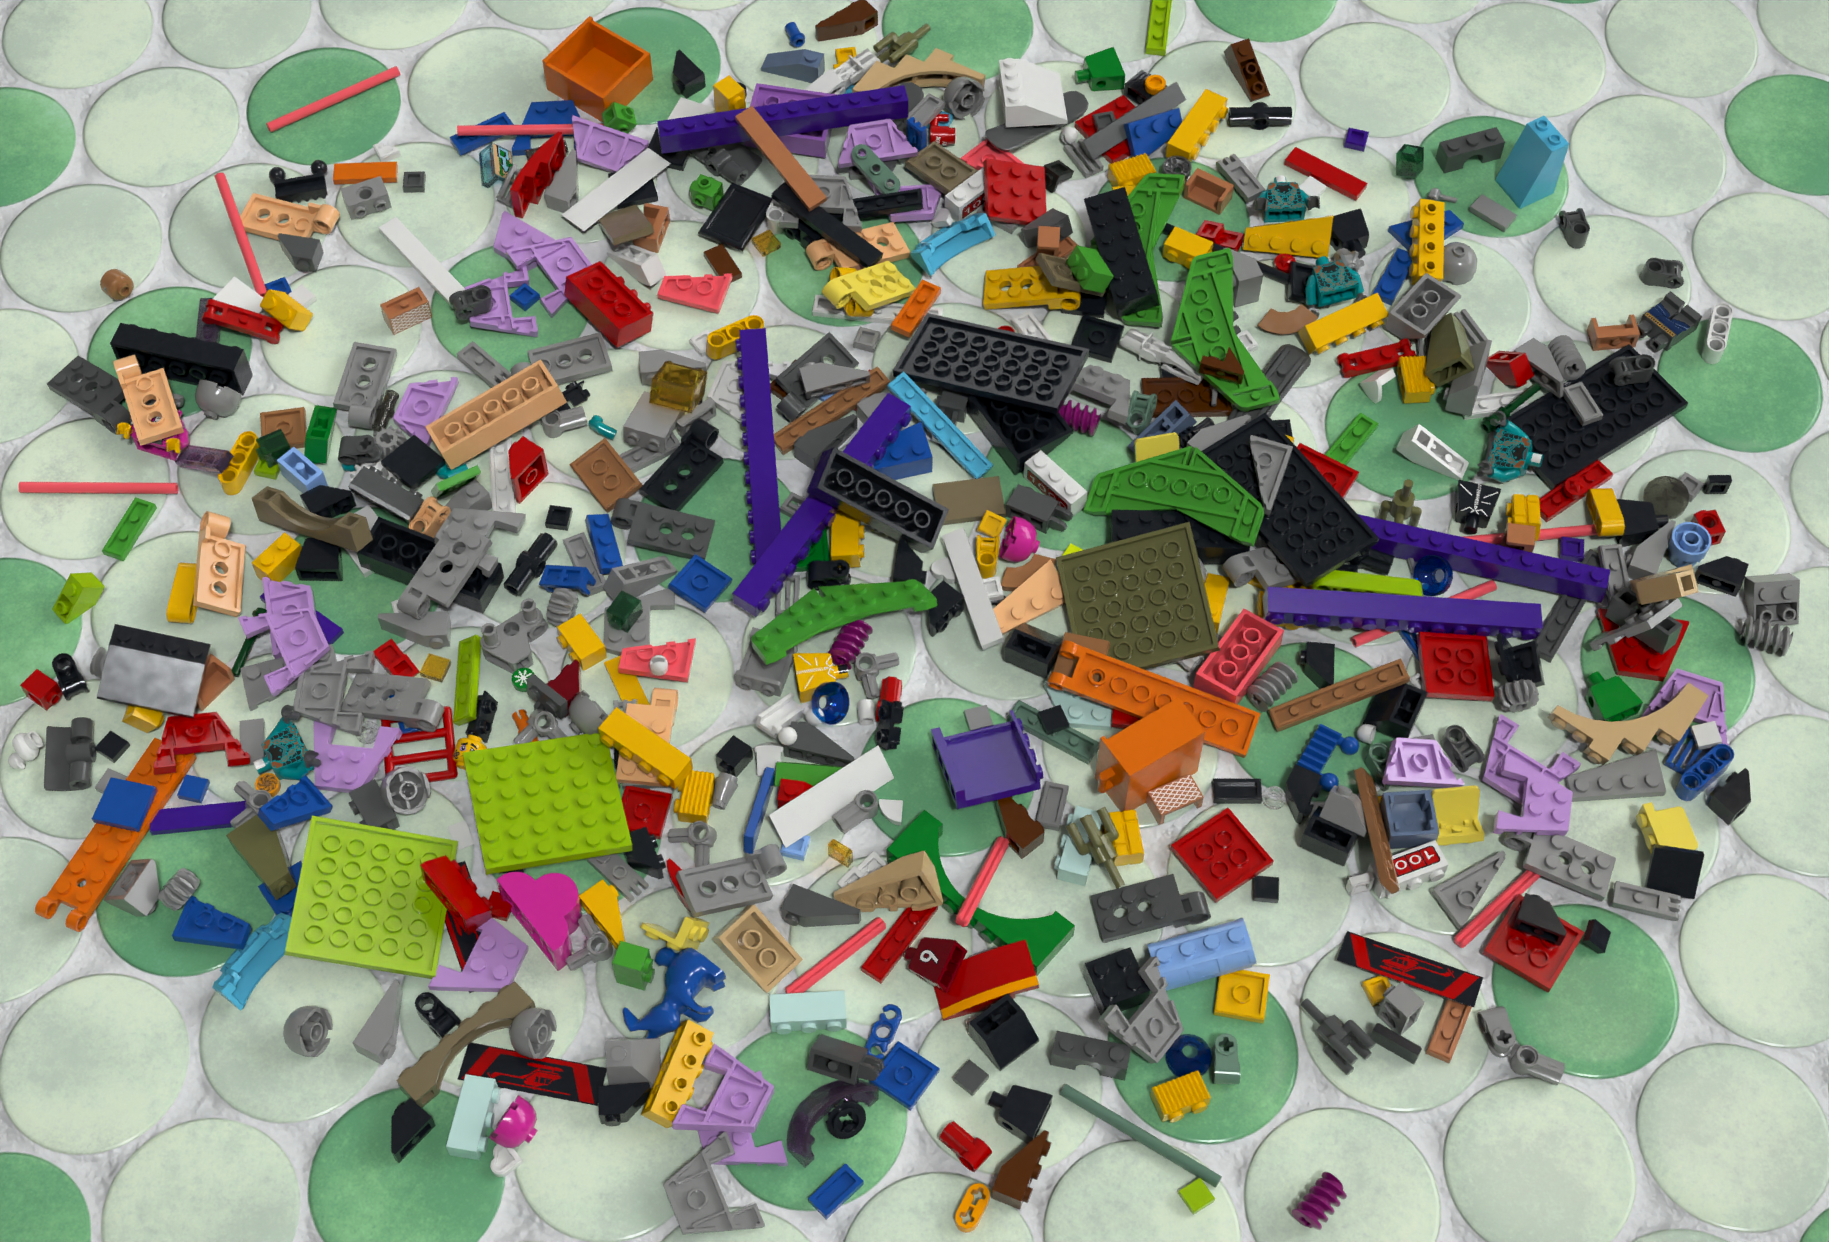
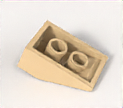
M755 904L745 907L712 938L727 957L765 993L773 989L803 960Z

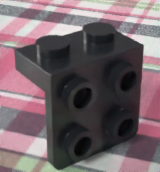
M1502 633L1496 634L1497 641L1494 642V645L1501 659V662H1498L1500 674L1506 676L1507 682L1510 683L1514 680L1524 679L1532 680L1536 687L1545 685L1536 641L1512 647Z

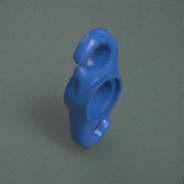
M893 1004L884 1006L883 1011L892 1010L896 1013V1017L894 1019H887L885 1013H881L879 1021L873 1025L865 1048L868 1049V1055L880 1060L884 1058V1055L882 1053L873 1055L871 1048L879 1046L881 1051L885 1053L888 1044L894 1040L902 1019L901 1009ZM881 1027H886L891 1033L887 1038H880L877 1036L876 1031Z

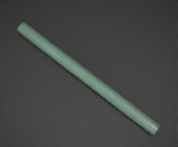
M1068 1084L1063 1087L1060 1095L1215 1188L1222 1178L1221 1175Z

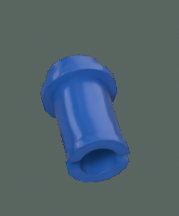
M795 22L786 24L785 31L790 37L791 45L801 47L805 43V35L799 31Z

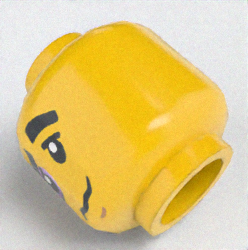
M468 735L467 738H460L457 741L453 760L458 768L465 770L463 752L487 749L481 743L482 739L480 737Z

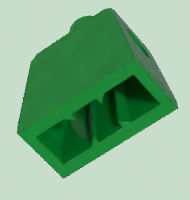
M1114 47L1086 56L1083 69L1074 72L1076 82L1087 81L1092 91L1124 89L1125 73Z
M1597 671L1587 678L1591 687L1585 696V701L1594 720L1615 722L1638 714L1643 702L1619 676L1604 680L1600 672Z

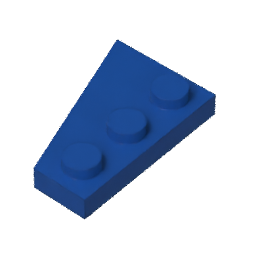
M1179 108L1124 124L1131 158L1140 154L1143 155L1144 153L1149 156L1171 139L1182 123Z
M191 895L184 906L172 937L178 942L243 950L252 928L249 923L227 912L223 913L208 903L204 904Z

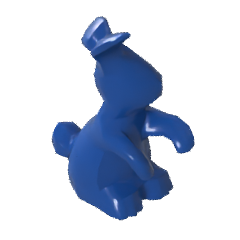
M667 947L660 949L656 953L654 961L659 966L667 967L665 973L666 994L662 1003L653 1007L641 1020L637 1019L628 1008L623 1009L624 1022L629 1031L647 1030L645 1038H658L676 1031L681 1026V1014L692 1018L697 1023L707 1021L714 1014L712 1006L702 1007L695 1002L694 998L703 987L711 989L713 992L726 987L723 982L726 979L725 973L695 949L685 948L678 953Z

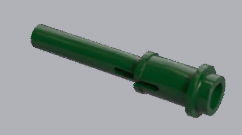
M1534 383L1505 407L1501 406L1495 412L1502 411L1505 413L1506 418L1509 417L1510 413L1541 389L1540 386ZM1494 413L1489 417H1484L1481 422L1482 428L1487 433L1495 432L1497 429L1496 426L1490 424L1491 419H1496L1499 422L1498 416L1494 415Z
M257 608L252 612L253 617L259 616V614L267 613V610ZM260 634L248 639L246 637L231 670L234 677H239L241 673L240 668L244 666L255 639L260 638Z

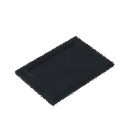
M732 182L698 234L743 252L765 219L766 211L773 199Z

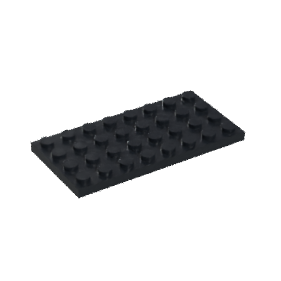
M927 313L894 367L893 376L897 377L904 371L915 382L1058 415L1089 357V349Z
M1630 344L1585 370V373L1578 379L1569 380L1564 383L1563 388L1582 382L1602 412V420L1582 426L1564 397L1559 398L1551 392L1506 418V420L1514 423L1529 436V439L1532 441V452L1543 454L1541 467H1531L1552 489L1596 461H1601L1687 407L1688 402L1655 369L1648 382L1618 386L1614 383L1615 375L1613 370L1610 369V361L1617 357L1640 355Z
M1263 413L1201 451L1262 505L1249 444L1250 436L1253 435L1293 446L1292 454L1271 514H1264L1258 535L1305 588L1378 543L1379 537L1266 413Z

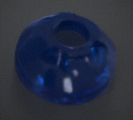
M1426 555L1417 562L1414 568L1413 579L1421 582L1424 595L1438 596L1445 593L1451 586L1453 571L1445 558L1438 555ZM1438 569L1444 572V579L1441 582H1438L1435 578Z
M825 682L819 685L812 696V711L822 723L832 725L841 722L849 709V695L846 688L838 682ZM823 695L826 697V706L821 709L824 716L819 712V700Z
M1183 1034L1168 1049L1165 1059L1169 1070L1177 1077L1185 1076L1196 1070L1199 1071L1202 1077L1209 1070L1212 1055L1205 1040L1193 1034ZM1186 1046H1193L1197 1050V1055L1193 1058H1188L1183 1054L1182 1050Z

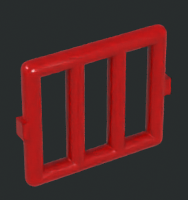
M444 706L445 710L442 715L444 728H438L434 732L417 731L404 733L399 740L396 739L393 743L394 745L445 737L446 749L393 756L392 745V751L388 757H384L385 776L394 770V766L445 758H447L448 770L425 773L428 781L450 780L458 776L456 762L453 760L455 740L452 709L449 706ZM381 719V726L391 727V723H398L400 721Z

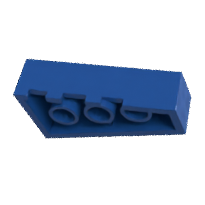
M922 422L899 431L897 440L893 444L890 443L884 457L875 462L874 469L894 480L932 472L933 457Z

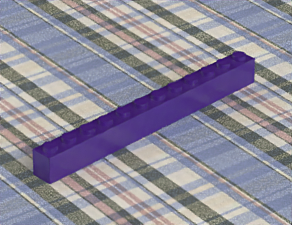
M905 85L754 108L777 137L847 127L852 124L878 120L908 118V97ZM747 108L657 121L662 154L752 141L735 120V116Z
M766 328L740 330V339H736L737 352H741V357H737L738 371L742 370L743 376H738L739 389H744V395H740L741 408H745V414H741L742 427L747 429V433H742L743 446H748V452H744L745 465H749V471H745L746 485H751V491H747V504H752V510L748 511L749 524H753L754 530L749 531L750 544H755V550H751L752 564H756L781 531Z
M888 393L843 452L874 468L875 462L884 457L890 443L893 444L897 440L902 427H907L912 418L910 415L911 406ZM809 494L732 593L733 603L755 617L761 611L764 612L768 608L774 594L777 595L781 591L787 577L790 578L794 574L798 562L807 557L812 544L817 543L821 539L822 531L825 527L831 526L834 522L835 514L839 509Z
M1358 514L1379 537L1378 543L1371 548L1393 555L1396 558L1405 560L1413 558L1415 562L1435 563L1441 565L1442 568L1598 603H1602L1607 590L1610 575L1609 569Z
M1267 587L1262 597L1263 619L1274 625L1290 623L1296 626L1317 625L1322 628L1339 626L1342 629L1355 627L1363 628L1364 630L1385 629L1389 632L1404 630L1410 633L1434 632L1478 636H1496V634L1502 633L1506 639L1517 637L1523 640L1536 639L1543 629L1541 604L1282 587Z

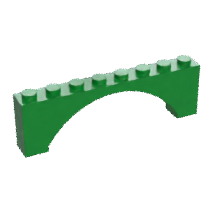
M924 810L886 849L887 862L889 864L903 856L925 850L936 869L943 898V907L949 913L957 915L965 898L951 884L941 863L938 842L943 834V823ZM978 907L967 926L970 929H976L986 942L993 943L997 947L1026 939L1036 976L1040 974L1074 936L1075 925L1057 911L1052 915L1040 918L1016 919L991 914Z

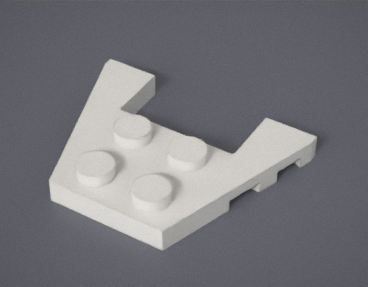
M723 361L707 398L711 397L715 401L716 407L742 424L741 414H745V408H741L740 395H744V389H739L738 376H743L742 370L738 371L737 361ZM768 361L769 377L776 379L792 362L783 361V364H773V361Z

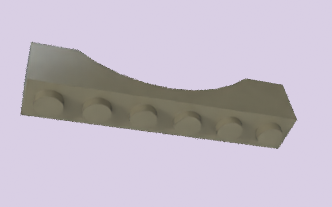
M269 486L252 497L260 521L355 552L363 549L365 545L373 540L367 519L364 516L348 512L339 518L322 517L301 507L284 491Z
M515 981L510 985L502 987L494 999L483 1003L476 1014L471 1018L464 1019L457 1030L452 1034L445 1035L440 1040L438 1046L432 1051L425 1052L414 1066L408 1067L401 1072L396 1080L400 1090L423 1108L440 1093L442 1080L448 1067L469 1043L492 1031L509 1028L514 1018L521 1011L536 1008L534 1001Z

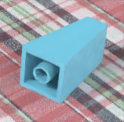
M1545 116L1527 123L1495 181L1519 209L1553 194L1569 143Z

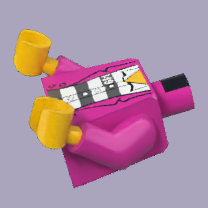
M177 408L179 417H181L182 412ZM154 417L151 422H158L161 417ZM182 420L183 433L140 446L134 425L124 422L117 424L116 434H123L125 439H129L132 436L138 450L176 461L180 450L189 446L188 431L185 429Z

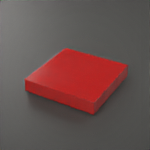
M625 786L622 804L629 832L647 827L649 835L654 834L656 839L661 840L673 799L672 794L634 786Z

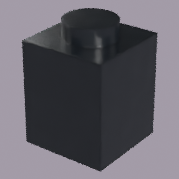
M734 735L716 754L718 770L738 777L753 759L752 747Z

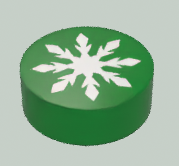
M529 668L517 669L512 675L514 688L520 692H527L526 679L534 674V672Z

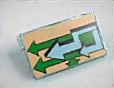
M491 142L479 153L482 186L489 188L497 180L504 182L510 167L513 165L511 151ZM514 174L509 182V185H512L514 182Z

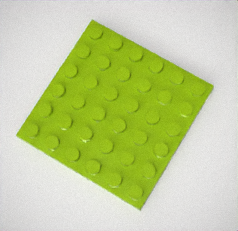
M581 734L463 752V761L486 875L632 851L631 837L610 749L601 742L600 734Z
M312 816L284 955L432 979L436 976L447 909L423 881L420 865L425 861L445 855L450 861L455 860L458 841Z

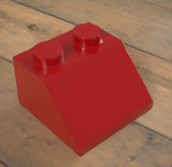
M524 436L517 442H514L508 451L511 481L516 502L519 504L549 474L544 449Z

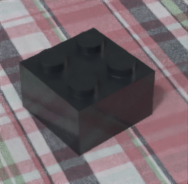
M1131 947L1084 963L1083 977L1100 1015L1110 1005H1117L1121 1012L1141 1005L1150 994L1149 987L1138 973L1140 967Z

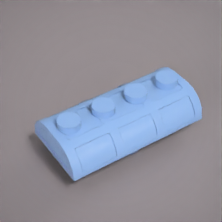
M1243 918L1147 944L1150 956H1157L1160 965L1157 967L1161 977H1165L1168 984L1165 988L1166 991L1251 968L1252 965L1257 964Z

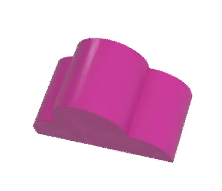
M510 872L496 879L502 900H506L512 905V914L556 970L562 969L566 965V959L572 955L570 935L580 926L578 920L582 917L579 893L574 881L560 873L545 874L534 880L531 876L522 872Z

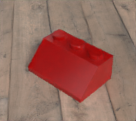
M445 855L425 861L420 865L423 881L467 935H470L492 918L491 903L485 896L480 897L476 893V885L470 878L465 879L462 876V869L454 859L450 861Z

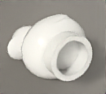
M30 731L29 733L15 735L12 744L16 753L11 754L8 759L10 767L24 769L25 761H32L38 756L39 748L43 746V741L37 733Z

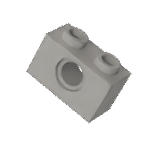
M381 176L340 188L351 220L392 208Z

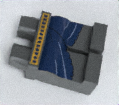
M1670 291L1660 303L1643 314L1640 323L1637 325L1640 332L1639 338L1650 337V346L1656 352L1662 349L1668 351L1672 346L1697 329L1702 316L1688 304L1684 307L1685 302Z

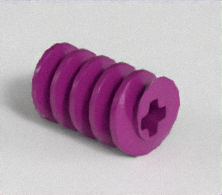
M1069 400L1066 405H1062L1059 411L1069 426L1072 425L1074 431H1077L1081 426V433L1085 434L1089 429V435H1095L1101 419V414L1097 415V408H1094L1089 413L1088 405L1083 410H1080V403H1077L1073 408L1072 400Z
M862 620L845 624L840 629V634L837 635L832 648L828 651L831 654L832 663L835 665L847 664L848 670L851 669V664H855L856 656L861 654L860 649L865 647L864 642L869 640L868 635L872 634V627Z
M1329 1172L1322 1173V1178L1317 1179L1315 1183L1316 1186H1312L1309 1193L1304 1195L1303 1201L1297 1204V1209L1292 1210L1293 1217L1306 1227L1321 1230L1322 1226L1318 1220L1327 1222L1328 1217L1325 1215V1212L1333 1215L1335 1212L1331 1204L1339 1207L1341 1203L1337 1197L1341 1199H1346L1347 1197L1340 1180Z

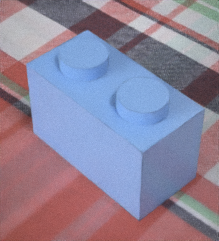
M295 447L277 459L282 476L302 493L319 485L328 486L323 471Z

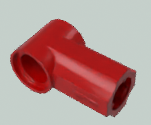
M888 676L882 679L880 701L877 703L876 722H879L878 710L882 699L891 702L901 700L902 680L897 679V677Z
M955 1121L949 1123L939 1136V1140L956 1153L960 1162L972 1172H976L992 1154V1150L984 1141L978 1137L974 1139Z

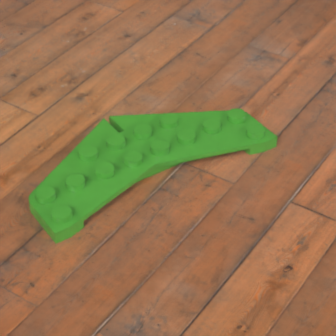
M1149 173L1142 178L1128 195L1160 306L1122 316L1123 323L1127 325L1162 327L1163 312L1153 249L1184 189L1185 175ZM1093 237L1090 241V248L1098 251L1095 238Z
M1227 248L1194 257L1189 269L1171 339L1172 349L1199 373L1202 356H1214L1224 361L1230 347L1244 370L1241 385L1202 373L1199 374L1240 411H1249L1280 403L1277 389L1271 381H1268L1236 335L1233 327V255L1231 249Z
M1192 446L1099 473L1094 478L1084 507L1086 514L1095 516L1111 515L1112 509L1177 510L1243 545L1254 547L1264 517V508L1259 501L1197 447L1194 450Z
M915 579L902 582L819 586V593L813 588L761 630L757 631L751 637L752 647L764 663L768 665L786 657L787 650L818 633L878 613L912 608L915 612L928 610L937 606V599L921 582Z

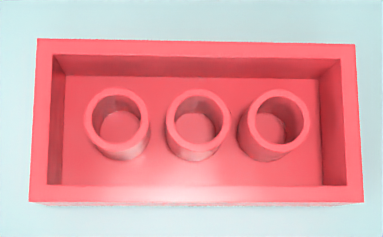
M1243 609L1219 641L1220 651L1210 653L1196 672L1193 688L1239 704L1247 693V688L1255 682L1281 646L1284 630Z

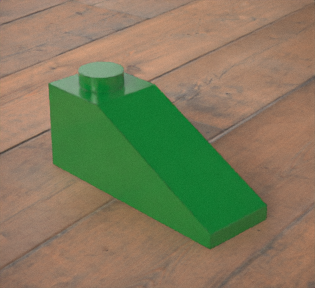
M319 405L314 407L305 437L304 456L312 463H327L337 415V409L334 407Z

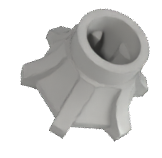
M1342 248L1334 254V261H1343L1347 267L1358 272L1360 267L1364 266V261L1358 258L1359 253L1357 251L1350 252L1348 249Z

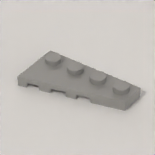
M333 644L329 645L331 650L313 665L331 661V663L337 662ZM283 657L240 668L250 711L257 709V705L267 700L271 702L278 698L277 696H272L264 675L285 667L286 663ZM299 677L279 694L289 689L290 691L297 689Z
M1656 749L1567 776L1565 780L1567 789L1573 792L1572 802L1664 796L1666 793Z

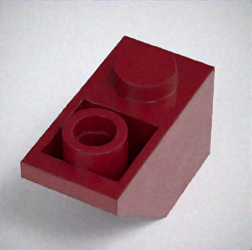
M576 659L571 664H567L554 680H550L547 683L548 686L567 700L568 714L565 718L569 715L571 701L582 691L581 669Z

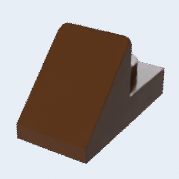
M1230 347L1224 361L1214 356H1202L1199 373L1242 384L1244 370Z

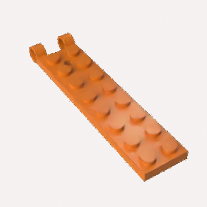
M1064 640L1062 642L1059 654L1068 659H1077L1078 662L1072 678L1059 672H1051L1047 682L1049 687L1059 691L1070 692L1139 719L1146 717L1179 697L1206 731L1203 743L1245 758L1261 713L1080 646L1072 641ZM1093 675H1100L1101 681H1094L1092 678Z
M157 738L152 740L126 778L127 781L155 786L157 789V793L139 832L96 823L47 896L40 898L35 907L37 915L50 919L56 913L60 903L74 908L66 918V927L77 932H81L86 927L89 918L150 829V823L158 811L164 808L197 759L194 753L174 755L176 773L154 775L153 765L156 762L157 751L162 740ZM86 881L83 887H78L80 882Z

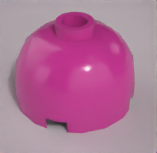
M1013 516L1005 530L1007 535L1005 539L1002 538L999 557L1009 562H1022L1028 559L1031 553L1035 554L1037 552L1040 541L1036 540L1037 532L1029 521Z
M518 1095L515 1102L511 1103L497 1123L498 1127L494 1132L492 1131L489 1139L506 1148L519 1147L524 1141L530 1143L538 1131L534 1128L537 1115L533 1106Z

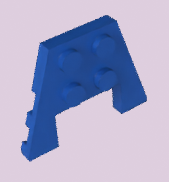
M573 100L531 102L522 125L572 124V116L580 117ZM517 135L512 146L513 156L531 155L532 138H546L553 135Z

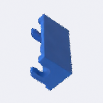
M546 565L539 585L544 587L547 592H554L553 588L579 589L583 594L589 595L590 591L587 589V584L594 586L596 580L586 567Z

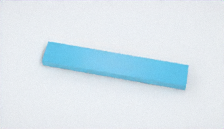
M904 371L887 385V388L895 397L911 406L912 415L919 422H922V425L973 479L983 477L993 468V464Z

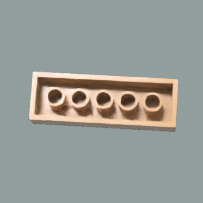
M540 359L425 426L452 470L567 403Z

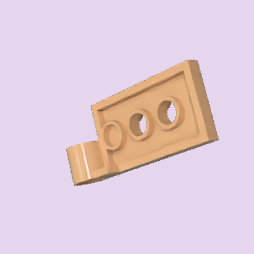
M256 193L252 194L240 215L246 232L279 240V233L310 238L314 231L330 234L340 217L339 211L328 204L318 205L309 202L307 207ZM269 214L267 218H260V216ZM288 219L286 223H279V221Z
M894 222L862 229V232H855L883 253V257L875 265L910 257V250ZM826 238L814 241L806 248V254L816 270L827 269L833 263V260L838 267L855 268L857 271L865 268ZM882 242L885 243L887 246H882L877 243Z
M135 354L113 361L140 446L183 433L184 429L164 368L142 374ZM149 400H156L152 405H145ZM161 417L158 422H151L152 418Z
M206 511L201 519L199 528L193 605L237 617L241 612L245 545L224 539L230 529L231 520L229 517ZM215 566L221 567L224 574L219 573ZM214 585L219 586L223 594L216 592Z
M654 688L651 705L627 703L626 714L670 744L672 727L674 726L678 706V690ZM619 754L616 779L619 783L664 787L656 779L655 775L643 772L632 759L628 761Z

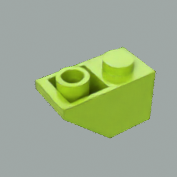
M92 572L70 573L52 610L65 624H69L96 605L105 586Z

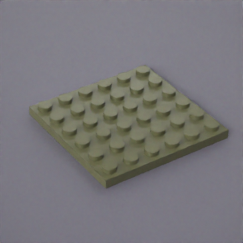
M1190 522L1056 557L1072 633L1109 641L1110 648L1107 656L1146 670L1220 651Z

